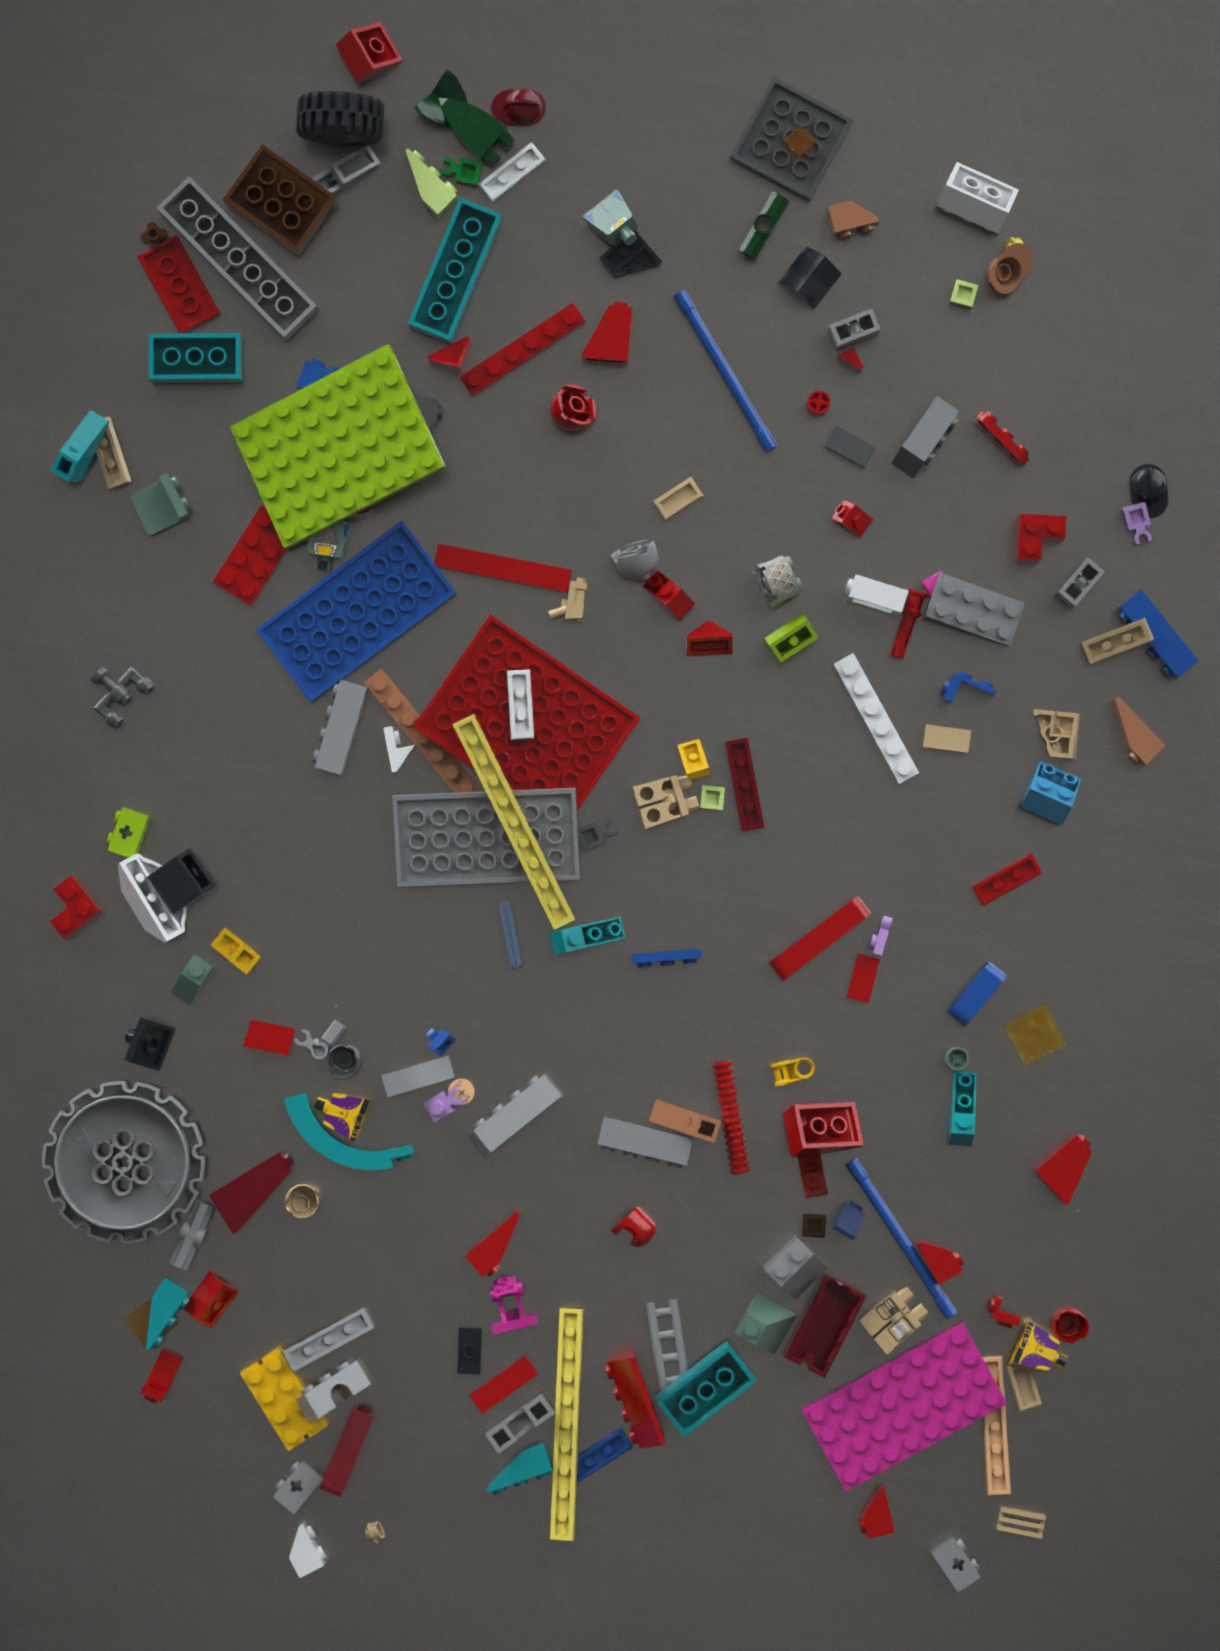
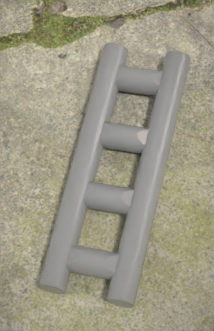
M677 1299L668 1300L669 1307L659 1309L655 1308V1302L646 1303L659 1392L688 1370ZM671 1316L673 1330L659 1332L657 1318ZM674 1339L676 1352L662 1354L661 1341ZM678 1361L680 1375L666 1377L664 1363Z

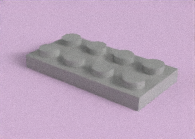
M939 573L925 617L997 643L1011 646L1025 603Z

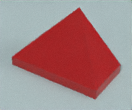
M709 620L687 635V656L733 654L732 633Z

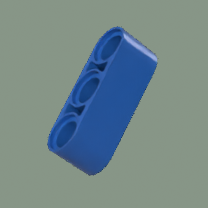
M989 961L947 1012L965 1027L1002 984L1007 975Z

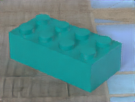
M240 333L149 334V380L151 383H243V337Z
M726 1340L658 1392L654 1398L681 1435L685 1437L756 1383L757 1380Z

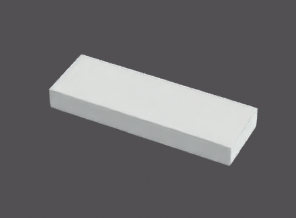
M531 142L478 185L493 203L546 162V159Z
M530 669L507 671L511 740L534 738Z

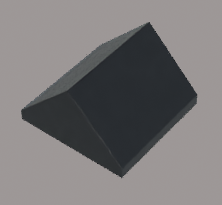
M806 246L778 283L814 310L842 273L825 255Z

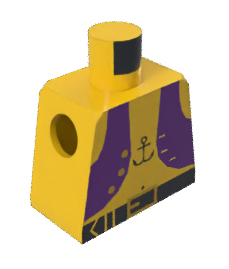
M333 1093L331 1101L318 1097L313 1110L326 1114L323 1120L324 1125L350 1140L356 1141L371 1099Z
M1027 1322L1023 1325L1009 1364L1046 1373L1050 1370L1051 1365L1063 1369L1068 1356L1057 1352L1060 1344L1058 1339L1033 1323Z

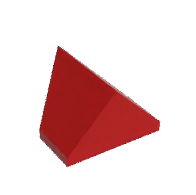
M466 336L427 356L430 364L461 373L471 345L470 338Z

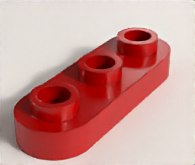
M982 411L975 417L979 425L1020 466L1023 467L1029 461L1028 455L1030 453L1021 444L1017 445L1012 440L1014 438L1013 435L1006 428L1001 429L996 424L998 420L992 413Z

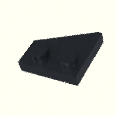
M636 230L633 232L636 234L637 239L633 244L626 245L621 240L599 257L600 261L613 276L657 266L662 263V260Z

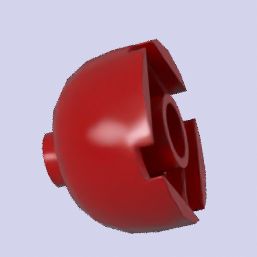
M567 384L559 389L552 398L550 405L551 417L562 429L578 431L588 426L596 417L597 408L595 401L592 397L589 398L585 394L586 390L576 384Z

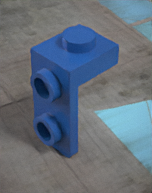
M960 671L959 674L954 673L950 682L945 681L941 693L944 694L942 700L951 703L960 683L991 696L996 694V690L992 689V684L983 680L980 683L971 680V675Z

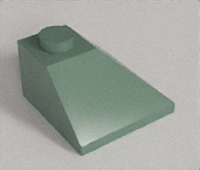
M757 1292L737 1326L735 1334L775 1355L797 1314Z

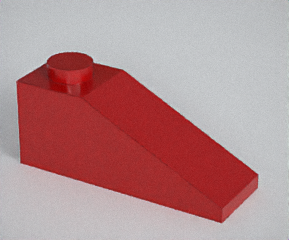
M518 1210L465 1255L466 1259L482 1277L486 1274L490 1277L500 1269L498 1264L503 1257L521 1214Z

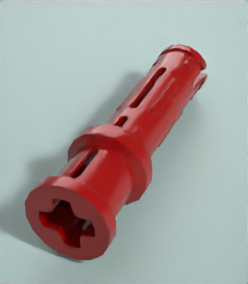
M908 589L909 596L905 607H903L902 620L890 655L904 659L916 619L921 617L922 613L920 610L923 601L928 597L927 594L913 589Z

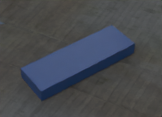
M621 1427L578 1454L577 1483L634 1447Z

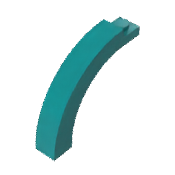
M308 1093L284 1098L288 1114L301 1136L316 1151L336 1163L356 1169L384 1170L394 1168V1158H397V1162L411 1159L410 1155L415 1153L413 1144L382 1151L363 1150L349 1146L332 1136L319 1122L312 1109Z

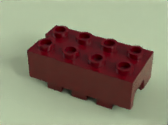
M824 1273L783 1356L798 1365H801L802 1361L809 1364L808 1370L825 1378L867 1295Z

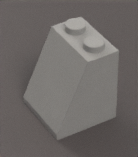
M796 1234L763 1266L764 1270L795 1300L828 1268Z

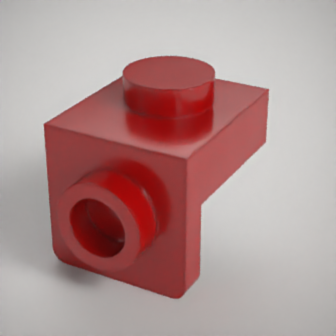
M846 500L837 506L832 517L834 521L841 523L860 538L873 520L857 505Z
M996 1295L995 1299H991L988 1312L991 1313L990 1317L999 1321L998 1325L1012 1329L1013 1325L1019 1326L1020 1316L999 1310L1003 1297Z

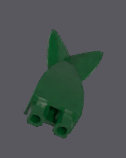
M449 69L444 72L434 90L414 107L424 117L437 123L450 125L462 143L480 162L484 160L494 166L501 158V155L494 150V147L499 143L508 150L515 142L503 123L484 110L468 103L459 80Z

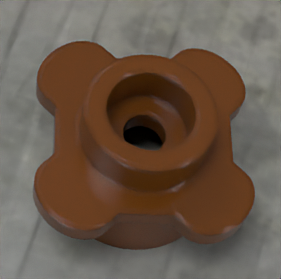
M150 222L147 225V230L141 233L140 239L156 249L160 247V243L167 237V231L157 227L155 222Z

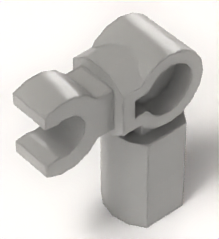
M335 1019L321 1037L322 1041L317 1038L312 1039V1034L306 1029L301 1030L306 1035V1040L301 1042L295 1038L294 1041L298 1046H306L307 1051L314 1058L324 1060L330 1051V1047L335 1046L347 1027Z

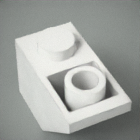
M305 1522L301 1523L298 1527L289 1556L299 1578L324 1566L326 1563L324 1559L327 1558L322 1546H317L314 1541L316 1534L311 1525L307 1526Z

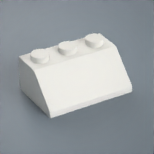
M957 162L937 206L946 212L964 218L968 222L976 223L988 231L999 234L1019 190Z

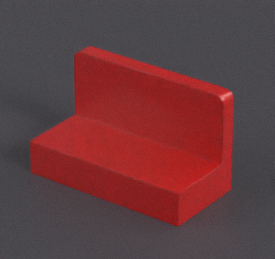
M250 1020L243 1047L290 1056L295 1029Z
M210 1271L192 1294L184 1309L196 1321L212 1329L238 1291L221 1281Z

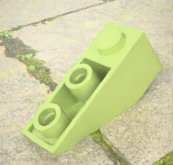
M407 148L406 154L422 203L435 216L440 218L458 200L455 194L457 190L450 182L444 183L439 178L441 174L433 166L428 168L423 163L425 159L416 150L412 152Z

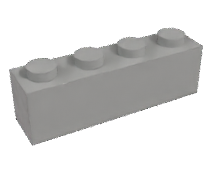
M340 680L339 684H335L332 692V697H335L333 706L329 705L325 719H329L326 728H322L319 736V741H322L320 750H315L312 761L316 763V769L343 776L368 692L367 687Z
M604 1117L597 1144L602 1145L601 1150L614 1152L615 1149L623 1150V1155L637 1158V1154L646 1156L647 1161L659 1163L661 1159L669 1161L668 1166L681 1169L682 1165L687 1166L693 1138Z

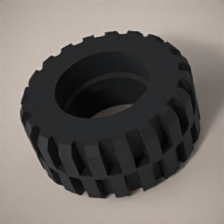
M314 91L302 94L298 99L296 132L304 140L336 146H367L378 143L383 137L384 104L380 99H376V97L355 92Z

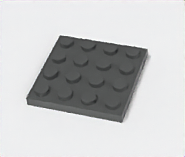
M773 77L730 158L811 200L849 130L853 119Z

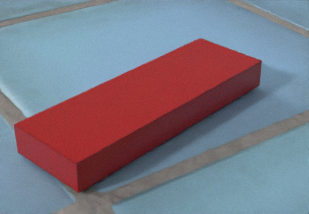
M1030 853L971 887L981 905L984 906L1043 872L1033 854Z
M524 1355L469 1394V1396L483 1414L539 1373L527 1356Z

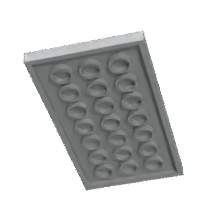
M576 788L512 790L556 881L580 880ZM486 791L392 796L397 887L530 882Z

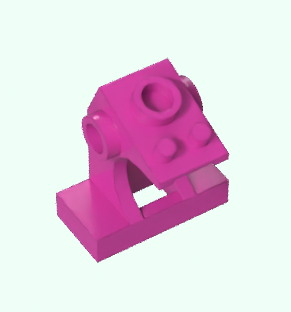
M504 1276L497 1281H493L494 1289L490 1290L493 1303L498 1302L502 1318L501 1322L491 1325L493 1335L538 1324L537 1313L525 1315L521 1296L524 1295L521 1282L517 1283L515 1276ZM515 1295L518 1308L505 1311L502 1298Z

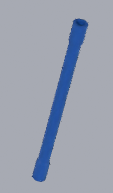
M685 289L676 293L673 297L699 336L753 427L765 452L775 448L777 443L768 428L763 424L716 345Z
M855 1158L847 1163L845 1166L878 1212L934 1298L937 1307L945 1319L955 1315L957 1310L939 1287L868 1178V1174L859 1160Z

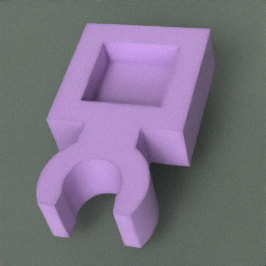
M1141 502L1122 508L1128 530L1135 529L1136 531L1133 536L1134 542L1137 545L1140 544L1139 536L1141 534H1145L1147 540L1151 541L1152 536L1145 529V526L1151 525L1146 503Z
M883 916L878 934H873L869 948H873V954L882 956L893 918Z
M459 1086L452 1088L448 1092V1096L442 1091L423 1103L434 1123L455 1111L453 1105H459L466 1100V1097L461 1099L455 1097L454 1094L460 1089Z

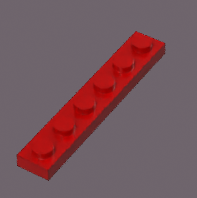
M571 303L459 378L473 397L586 323L575 304Z

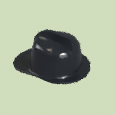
M1153 464L1138 466L1130 477L1132 504L1145 502L1149 518L1158 517L1168 506V489L1165 474L1159 467Z

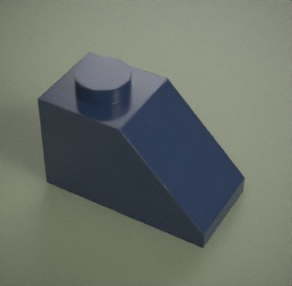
M852 1201L849 1205L844 1202L831 1227L854 1240L865 1217V1214L861 1212L863 1208Z

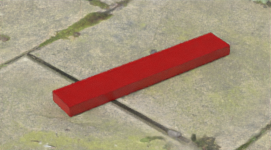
M439 543L434 562L439 568L566 593L569 590L572 574L571 569Z

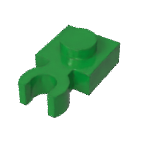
M449 157L443 158V162L449 163L451 167L448 170L441 169L440 173L442 175L450 176L456 174L455 181L477 186L482 162L460 157L459 163H455Z

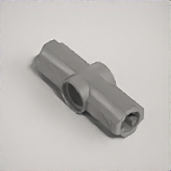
M196 1200L188 1220L185 1221L177 1239L179 1241L172 1254L170 1264L186 1271L189 1269L195 1252L200 1248L207 1232L206 1227L214 1212V1206L204 1201Z

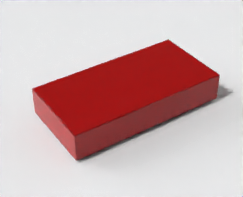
M857 954L846 998L869 1003L880 959Z

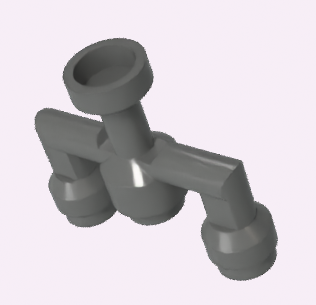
M101 667L91 678L94 684L101 683L110 691L109 694L104 695L93 709L105 718V723L113 729L122 722L123 718L117 711H112L107 706L112 700L122 706L130 700L132 696L125 687L130 680L136 685V689L144 695L154 686L151 680L147 677H142L132 667L118 680L117 685L107 677V670L104 667Z

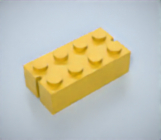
M280 1346L261 1359L263 1364H261L259 1359L243 1369L240 1375L289 1451L304 1442L308 1436L312 1437L326 1428L329 1422L324 1415L311 1423L305 1417L295 1399L302 1395L300 1391L306 1385L297 1371L292 1372L282 1354L284 1350Z

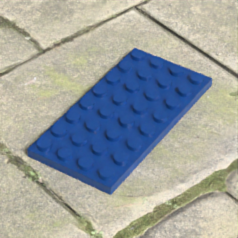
M401 520L256 630L312 703L457 593Z

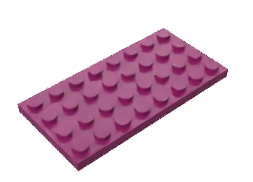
M962 1322L802 1409V1412L844 1490L848 1491L1006 1405L1007 1402Z

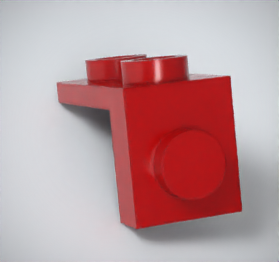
M165 1349L161 1350L150 1376L140 1392L145 1395V1400L156 1404L157 1401L162 1402L165 1399L181 1364V1356Z

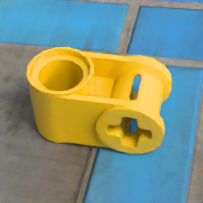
M808 1058L786 1060L769 1065L774 1072L775 1087L807 1079L813 1075L815 1070L814 1063ZM801 1062H808L811 1066V1071L806 1075L798 1071V1065ZM780 1068H782L784 1079L782 1078Z

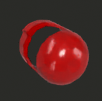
M636 1206L629 1215L623 1218L611 1230L615 1235H618L622 1229H626L633 1235V1240L630 1244L634 1247H643L654 1237L656 1225L648 1215Z

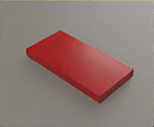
M177 234L160 243L159 248H151L137 256L179 333H189L221 315Z

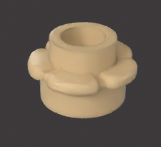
M378 1521L367 1523V1528H365L367 1539L375 1544L379 1543V1540L385 1537L382 1525Z

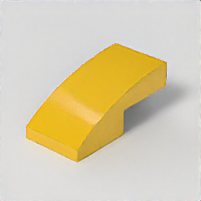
M225 927L222 928L210 943L214 949L246 975L261 958L260 955Z

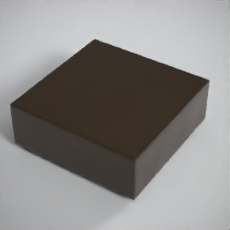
M803 1213L802 1237L825 1238L826 1215Z

